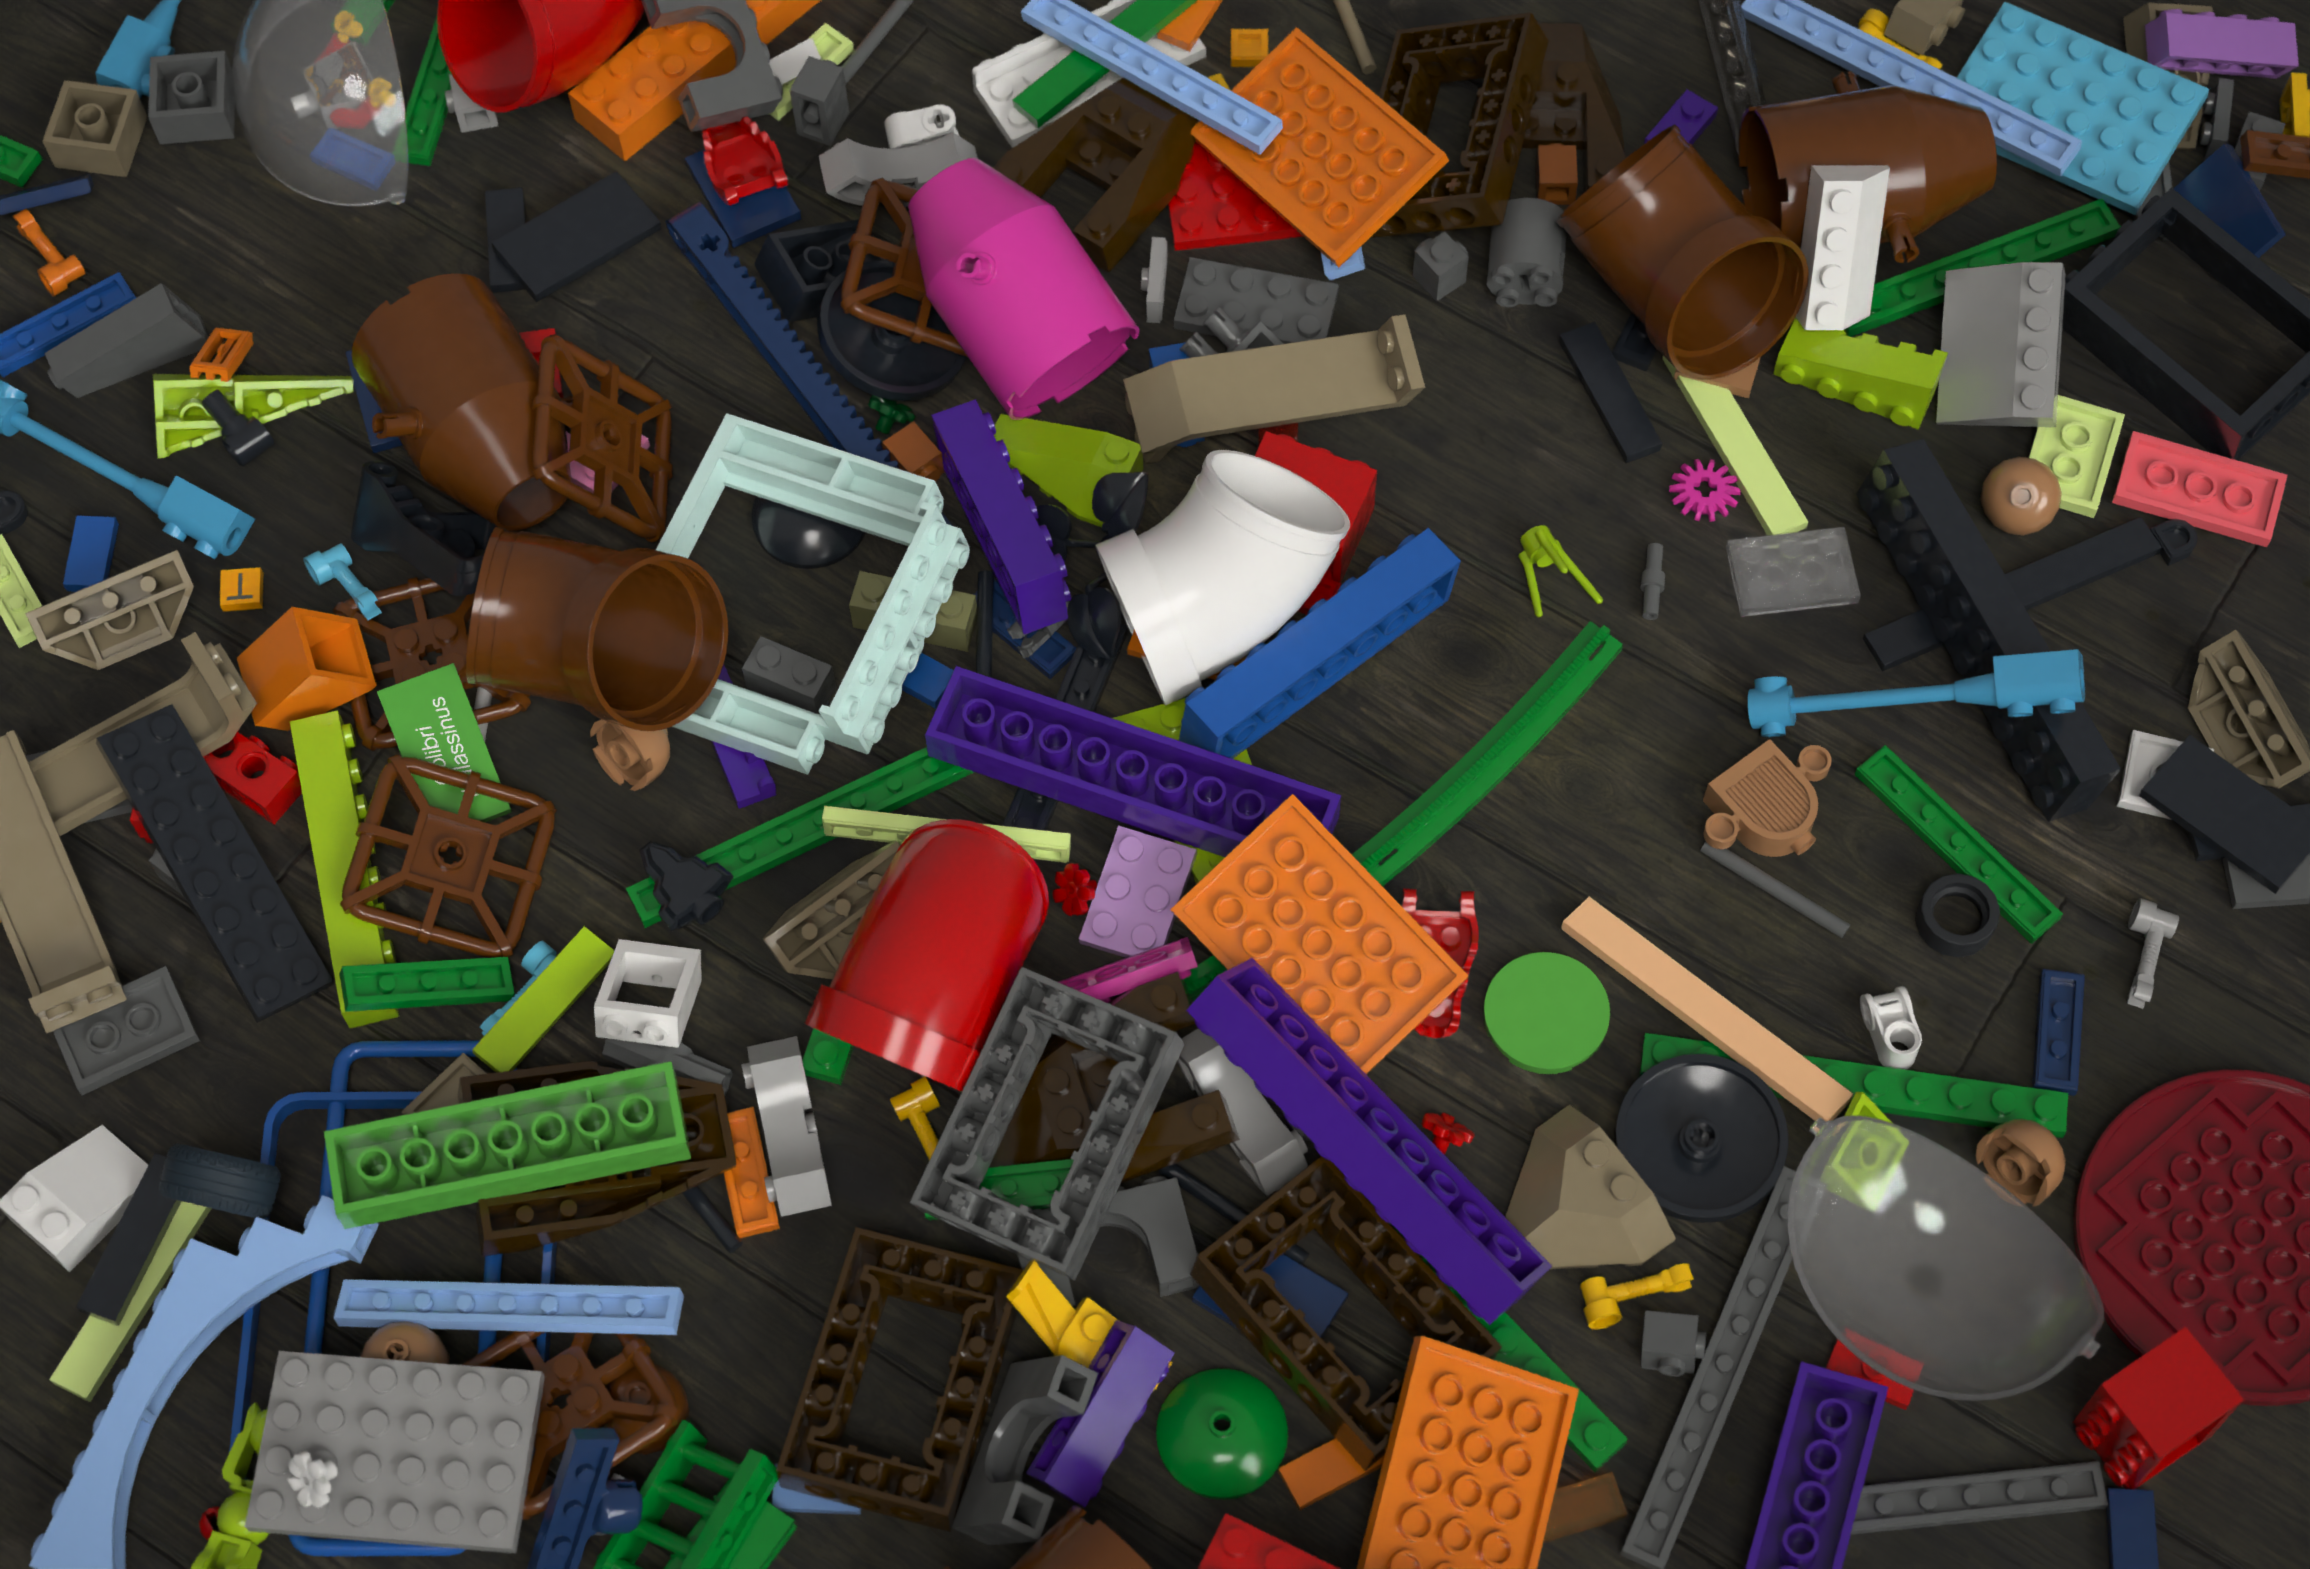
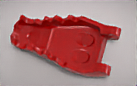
M748 116L743 117L741 121L701 130L703 132L704 161L707 174L716 193L728 206L739 203V198L773 186L779 189L788 185V178L775 142L770 139L766 131L760 132L756 122H752Z
M1403 888L1401 906L1469 976L1472 963L1478 951L1479 939L1474 906V891H1461L1459 898L1460 912L1416 910V902L1418 900L1416 889ZM1468 978L1414 1029L1419 1035L1430 1038L1450 1037L1458 1031L1461 1018V1001L1466 991Z

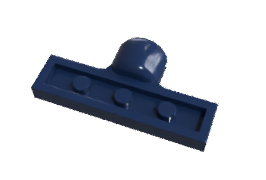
M614 1428L571 1429L527 1569H578L586 1542L591 1535L596 1533L628 1534L638 1527L642 1516L643 1503L642 1494L637 1491L636 1483L629 1479H607L620 1440Z

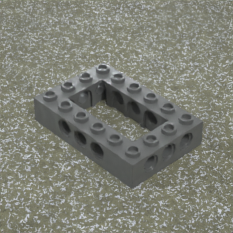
M1021 967L910 1203L923 1213L1028 1260L1034 1259L1039 1265L1072 1280H1076L1185 1043L1174 1031ZM1051 1034L1119 1062L1112 1069L1108 1077L1111 1083L1098 1111H1092L1089 1118L1092 1124L1079 1152L1074 1151L1071 1156L1074 1162L1060 1192L1055 1191L1052 1197L1050 1207L1053 1216L1056 1218L1054 1223L1037 1215L1029 1207L1022 1204L1020 1207H1017L999 1198L992 1191L984 1187L979 1190Z

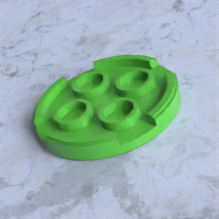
M1537 952L1514 959L1495 975L1486 993L1483 1018L1488 1037L1491 1038L1501 1053L1509 1059L1510 1063L1534 1073L1558 1074L1572 1070L1573 1067L1583 1063L1599 1050L1609 1026L1610 1005L1601 981L1584 964L1562 954Z

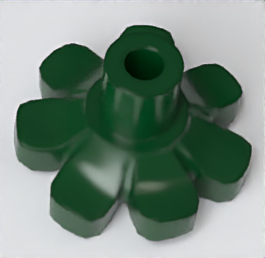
M872 395L868 402V406L877 410L880 414L875 429L885 434L890 433L895 421L905 424L906 421L913 422L916 417L911 412L912 409L902 403L897 405V402Z

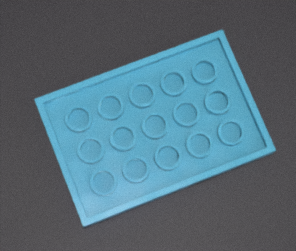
M2007 2L2003 3L1957 77L2082 140L2080 151L2061 177L1996 145V153L2097 199H2103L2104 202L2134 215L2140 209L2198 114L2209 92V89Z

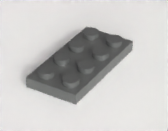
M1190 257L1174 317V329L1190 332L1197 331L1201 334L1215 336L1203 325V322L1220 306L1243 330L1246 328L1250 330L1261 321L1283 344L1328 338L1338 297L1339 284Z

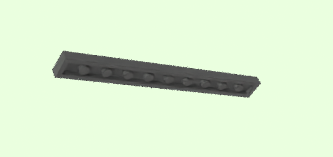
M1783 1167L1708 1344L1704 1359L1700 1363L1621 1551V1556L1650 1569H1664L1820 1194L1823 1182L1788 1167Z

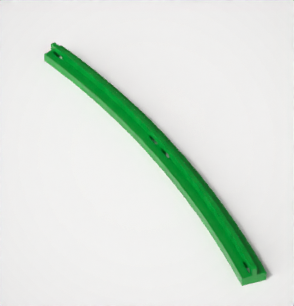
M1589 621L1542 677L1465 756L1406 810L1354 852L1352 856L1383 887L1460 821L1541 742L1622 651L1623 644L1610 635L1608 627L1603 625L1600 628ZM1600 645H1602L1603 647L1599 650V652H1598V653L1594 656V658L1590 661V660H1589V657L1595 652V650H1596ZM1394 849H1397V850H1398L1394 855H1392V856H1391L1389 859H1387L1384 863H1382L1381 865L1378 864L1382 859H1384V858H1385L1388 854H1390ZM1214 956L1197 965L1198 967L1191 969V975L1183 979L1187 985L1192 1002L1200 996L1216 976L1227 971Z

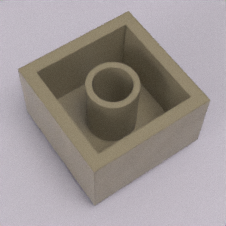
M64 80L43 139V144L55 168L127 177L148 116L137 90Z

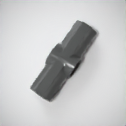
M606 1038L602 1052L604 1059L632 1069L672 1061L676 1076L722 1084L724 1096L729 1089L733 1076L730 1069L694 1055L693 1051L683 1043H680L679 1048Z

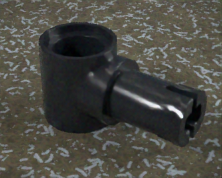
M219 389L211 392L202 400V406L222 428L220 433L223 436L221 441L224 447L240 466L244 467L274 445V440L263 424L254 416L248 418L245 414H240Z

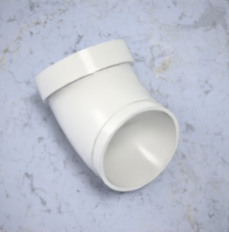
M1215 450L1206 456L1201 473L1197 475L1181 503L1160 523L1139 535L1135 533L1134 529H1131L1095 545L1131 634H1133L1135 629L1146 657L1142 656V659L1165 706L1189 696L1194 690L1202 687V680L1236 663L1248 655L1255 646L1269 639L1300 609L1320 583L1339 550L1341 539L1346 536L1350 528V520L1345 511L1321 489L1299 475L1262 458L1237 451Z

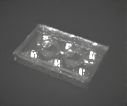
M1845 527L1734 539L1727 542L1726 551L1741 617L1856 604L1859 602L1861 595Z

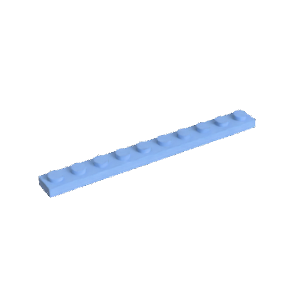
M1745 0L1740 7V16L1881 87L1896 85L1982 108L1991 123L1996 145L2060 177L2081 149L2082 140L1801 0Z

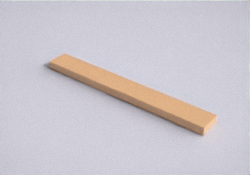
M1588 897L1563 921L1561 929L1736 1062L1754 1072L1768 1086L1824 1128L1851 1102L1853 1093L1591 897Z

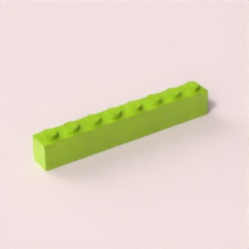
M338 710L290 721L341 1014L350 1029L399 1017L398 1008L345 1012L339 976L342 966L396 963L394 947L391 939L385 940L384 927L364 922L350 913L345 914L340 905L343 900V884L358 841L356 836L358 824L363 822L368 811L364 794L358 795L356 783L363 782V777L358 759H352L350 748L356 747L351 723L344 725ZM375 843L371 854H376ZM370 859L359 891L381 881L379 869L377 866H371ZM378 899L366 903L369 906L386 910L384 902L378 903Z

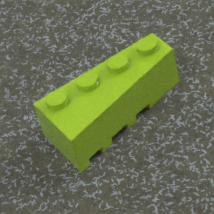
M1795 318L1778 354L1773 374L1781 377L1788 383L1800 384L1818 391L1827 398L1842 400L1854 405L1861 411L1873 412L1891 419L1898 425L1910 426L1919 430L1936 391L1948 352L1935 349L1932 355L1916 352V345L1900 342L1898 348L1880 344L1878 336L1865 333L1853 338L1846 336L1844 330H1805L1797 318Z

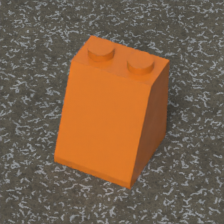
M291 607L237 657L242 680L257 702L251 713L255 726L289 731L291 730L290 721L324 714L376 687L364 640L356 618Z

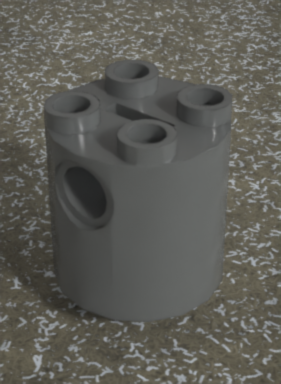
M1536 198L1509 200L1502 225L1491 226L1487 286L1491 293L1496 295V302L1500 306L1514 307L1518 304H1538L1548 307L1557 302V295L1562 291L1567 232L1556 222L1557 218L1564 211L1554 203Z

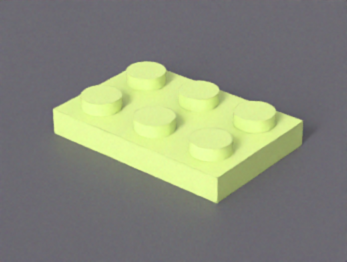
M2058 395L2056 427H2037L2028 458H2035L2049 466L2058 478L2062 492L2061 509L2091 518L2095 517L2125 414Z

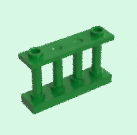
M682 1420L676 1432L668 1439L664 1452L639 1492L642 1494L643 1505L638 1527L628 1534H614L606 1548L599 1554L593 1569H643L635 1565V1562L648 1541L684 1557L685 1560L679 1569H726L777 1483V1467L764 1454L752 1449L749 1450L740 1464L704 1448L708 1440L690 1422ZM694 1464L731 1480L720 1501H712L681 1487ZM671 1502L708 1518L696 1541L693 1542L658 1526Z

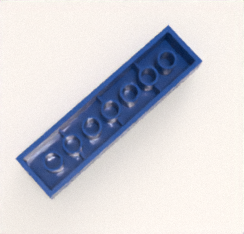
M1429 528L1418 536L1414 534L1409 535L1399 544L1397 551L1387 558L1384 555L1377 558L1369 566L1367 572L1358 579L1355 577L1348 579L1338 589L1337 594L1328 601L1326 599L1319 600L1310 608L1307 616L1298 622L1293 620L1287 623L1278 632L1274 640L1267 645L1262 642L1255 646L1247 655L1246 660L1238 666L1229 665L1221 671L1213 684L1206 689L1199 687L1194 690L1185 700L1179 741L1233 759L1449 601L1461 560Z

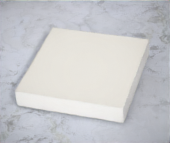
M2133 730L2129 738L2117 807L2170 819L2141 798L2139 794L2141 789L2183 742Z

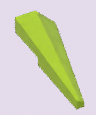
M153 374L157 458L168 457L171 453L189 447L194 448L204 444L206 441L222 436L220 433L222 428L201 404L207 395L217 389L221 391L240 414H245L248 418L254 416L263 424L286 416L289 412L306 406L312 407L329 398L344 393H352L353 378L352 376L233 375L229 382L221 381L220 375H217L214 380H207L206 375H200L199 378H191L190 374Z

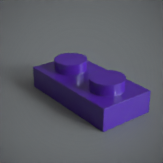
M1687 89L1647 135L1644 144L1674 124L1681 130L1680 133L1685 140L1693 144L1715 119L1718 107Z

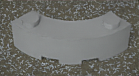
M954 132L925 144L892 149L869 147L847 138L819 156L826 193L845 202L863 206L864 198L871 182L876 179L884 178L887 181L897 182L919 190L926 182L949 166L968 158H977L975 146ZM900 200L904 207L908 206V202Z
M1199 1029L1181 1038L1185 1045L1177 1062L1191 1090H1196L1199 1097L1219 1090L1226 1099L1240 1140L1230 1143V1146L1241 1159L1239 1165L1266 1196H1269L1308 1167L1303 1155L1308 1152L1304 1140L1296 1130L1290 1132L1263 1095L1257 1090L1253 1079L1241 1067L1231 1063L1226 1057L1224 1049L1211 1036L1204 1034Z
M797 1036L748 1046L749 1063L742 1064L746 1088L755 1087L772 1173V1176L764 1177L769 1202L778 1201L781 1217L832 1206L814 1113L805 1114L804 1111L812 1109Z

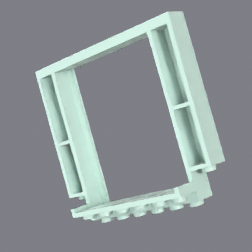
M726 413L658 544L657 551L688 558L725 486L909 546L830 707L822 704L819 710L820 714L718 679L711 693L701 706L688 718L672 726L736 750L753 753L756 757L808 775L813 763H817L822 757L825 740L869 754L873 743H877L881 739L885 728L884 721L891 707L894 708L900 700L902 684L908 672L911 673L918 663L919 656L924 647L925 637H930L935 628L936 615L941 604L946 603L951 596L953 580L959 568L962 569L966 565L970 546L960 528L946 524L941 514L944 498L934 480Z

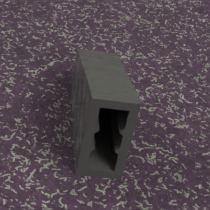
M160 283L47 351L45 355L50 365V369L47 372L49 378L58 389L64 388L73 396L79 398L198 352L209 338L201 316L164 284Z

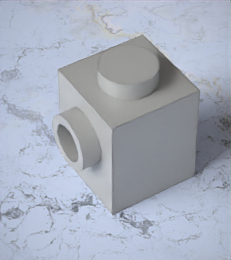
M452 74L449 75L451 90L445 91L449 112L456 113L461 132L498 126L496 112L489 111L472 101L457 84Z

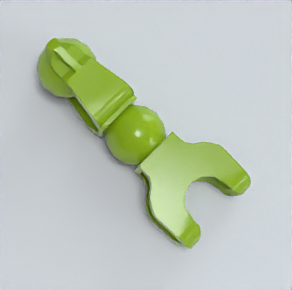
M256 1402L248 1409L243 1431L237 1434L222 1469L223 1478L230 1483L229 1489L234 1494L226 1498L219 1508L217 1519L219 1532L212 1531L207 1546L198 1555L191 1569H257L263 1550L256 1545L266 1540L270 1533L250 1532L245 1528L254 1480L246 1481L245 1478L254 1451L259 1456L268 1410L267 1408L261 1411Z

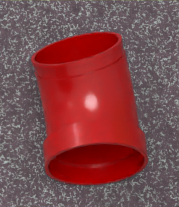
M439 0L437 25L439 41L445 61L457 84L479 106L489 111L502 113L527 107L558 96L585 80L606 63L622 46L639 22L645 9L641 0Z
M948 819L930 822L915 829L903 840L886 869L849 942L830 987L821 984L804 1024L947 1086L963 1091L1016 977L1047 917L1049 893L1044 876L1038 865L1010 837L980 823Z

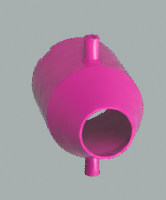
M968 158L949 166L926 182L911 198L908 209L926 296L1011 419L1020 420L1034 416L1041 412L1038 405L1052 398L1058 404L1099 377L1128 350L1125 341L1130 335L1133 339L1138 337V326L1056 208L978 158Z

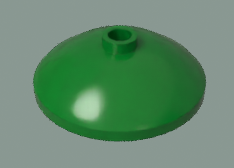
M1211 1369L1188 1377L1171 1391L1159 1412L1156 1441L1159 1455L1165 1468L1185 1489L1210 1499H1234L1248 1495L1261 1488L1276 1473L1285 1456L1288 1426L1284 1410L1278 1398L1259 1379L1234 1369ZM1219 1419H1225L1231 1426L1226 1431H1218L1214 1427V1423Z

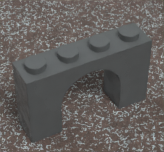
M641 0L652 29L688 21H701L711 24L722 31L733 46L736 58L733 71L721 76L687 83L679 95L678 100L690 132L741 121L746 116L754 118L774 112L782 100V85L779 78L773 75L769 64V50L766 44L761 42L756 30L757 20L755 13L751 8H748L745 0Z
M1162 1176L1153 1177L1144 1181L1142 1186L1126 1190L1124 1187L1119 1186L1100 1227L1114 1226L1126 1229L1135 1234L1144 1243L1150 1255L1160 1297L1199 1288L1200 1285L1190 1275L1198 1255L1177 1177L1168 1180ZM1051 1208L1032 1210L1037 1215L1053 1223L1056 1220L1051 1212ZM1017 1255L1020 1269L1024 1270L1030 1260ZM1039 1265L1071 1306L1076 1309L1069 1278Z
M1063 1355L1011 1363L952 1525L953 1529L986 1545L1034 1542L1040 1539L1054 1498L1022 1483V1475L1027 1458L1038 1437L1053 1421L1064 1417L1084 1415L1098 1373Z

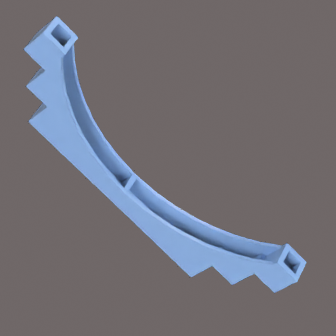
M322 1195L318 1205L312 1206L306 1215L304 1234L256 1217L252 1227H248L240 1238L238 1245L240 1252L238 1256L190 1239L186 1249H182L174 1260L173 1275L167 1287L163 1288L155 1298L153 1304L154 1314L147 1328L142 1329L138 1333L133 1345L134 1354L127 1368L122 1369L115 1379L113 1385L114 1395L107 1409H103L98 1414L93 1425L94 1435L87 1449L83 1450L74 1462L72 1469L73 1477L66 1492L60 1493L52 1508L53 1518L46 1532L39 1535L32 1547V1560L29 1566L34 1569H126V1526L130 1495L138 1464L153 1425L178 1382L214 1339L255 1304L282 1287L315 1271L348 1260L361 1264L379 1224L373 1223L345 1229L335 1214L334 1200Z

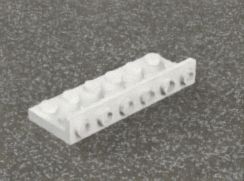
M1112 0L1106 6L1091 13L1110 22L1136 0ZM1044 33L1030 42L1016 45L1010 51L996 58L984 60L972 69L975 94L1012 148L1123 77L1113 71H1109L1038 128L1014 108L1012 99L1074 51V49ZM1157 34L1146 42V44L1185 66L1206 57V47L1199 38L1190 52L1158 39Z

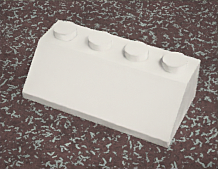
M1811 165L1801 250L1807 260L1809 277L1803 303L1796 315L1797 320L1805 330H1844L1870 316L1890 171L1888 165Z

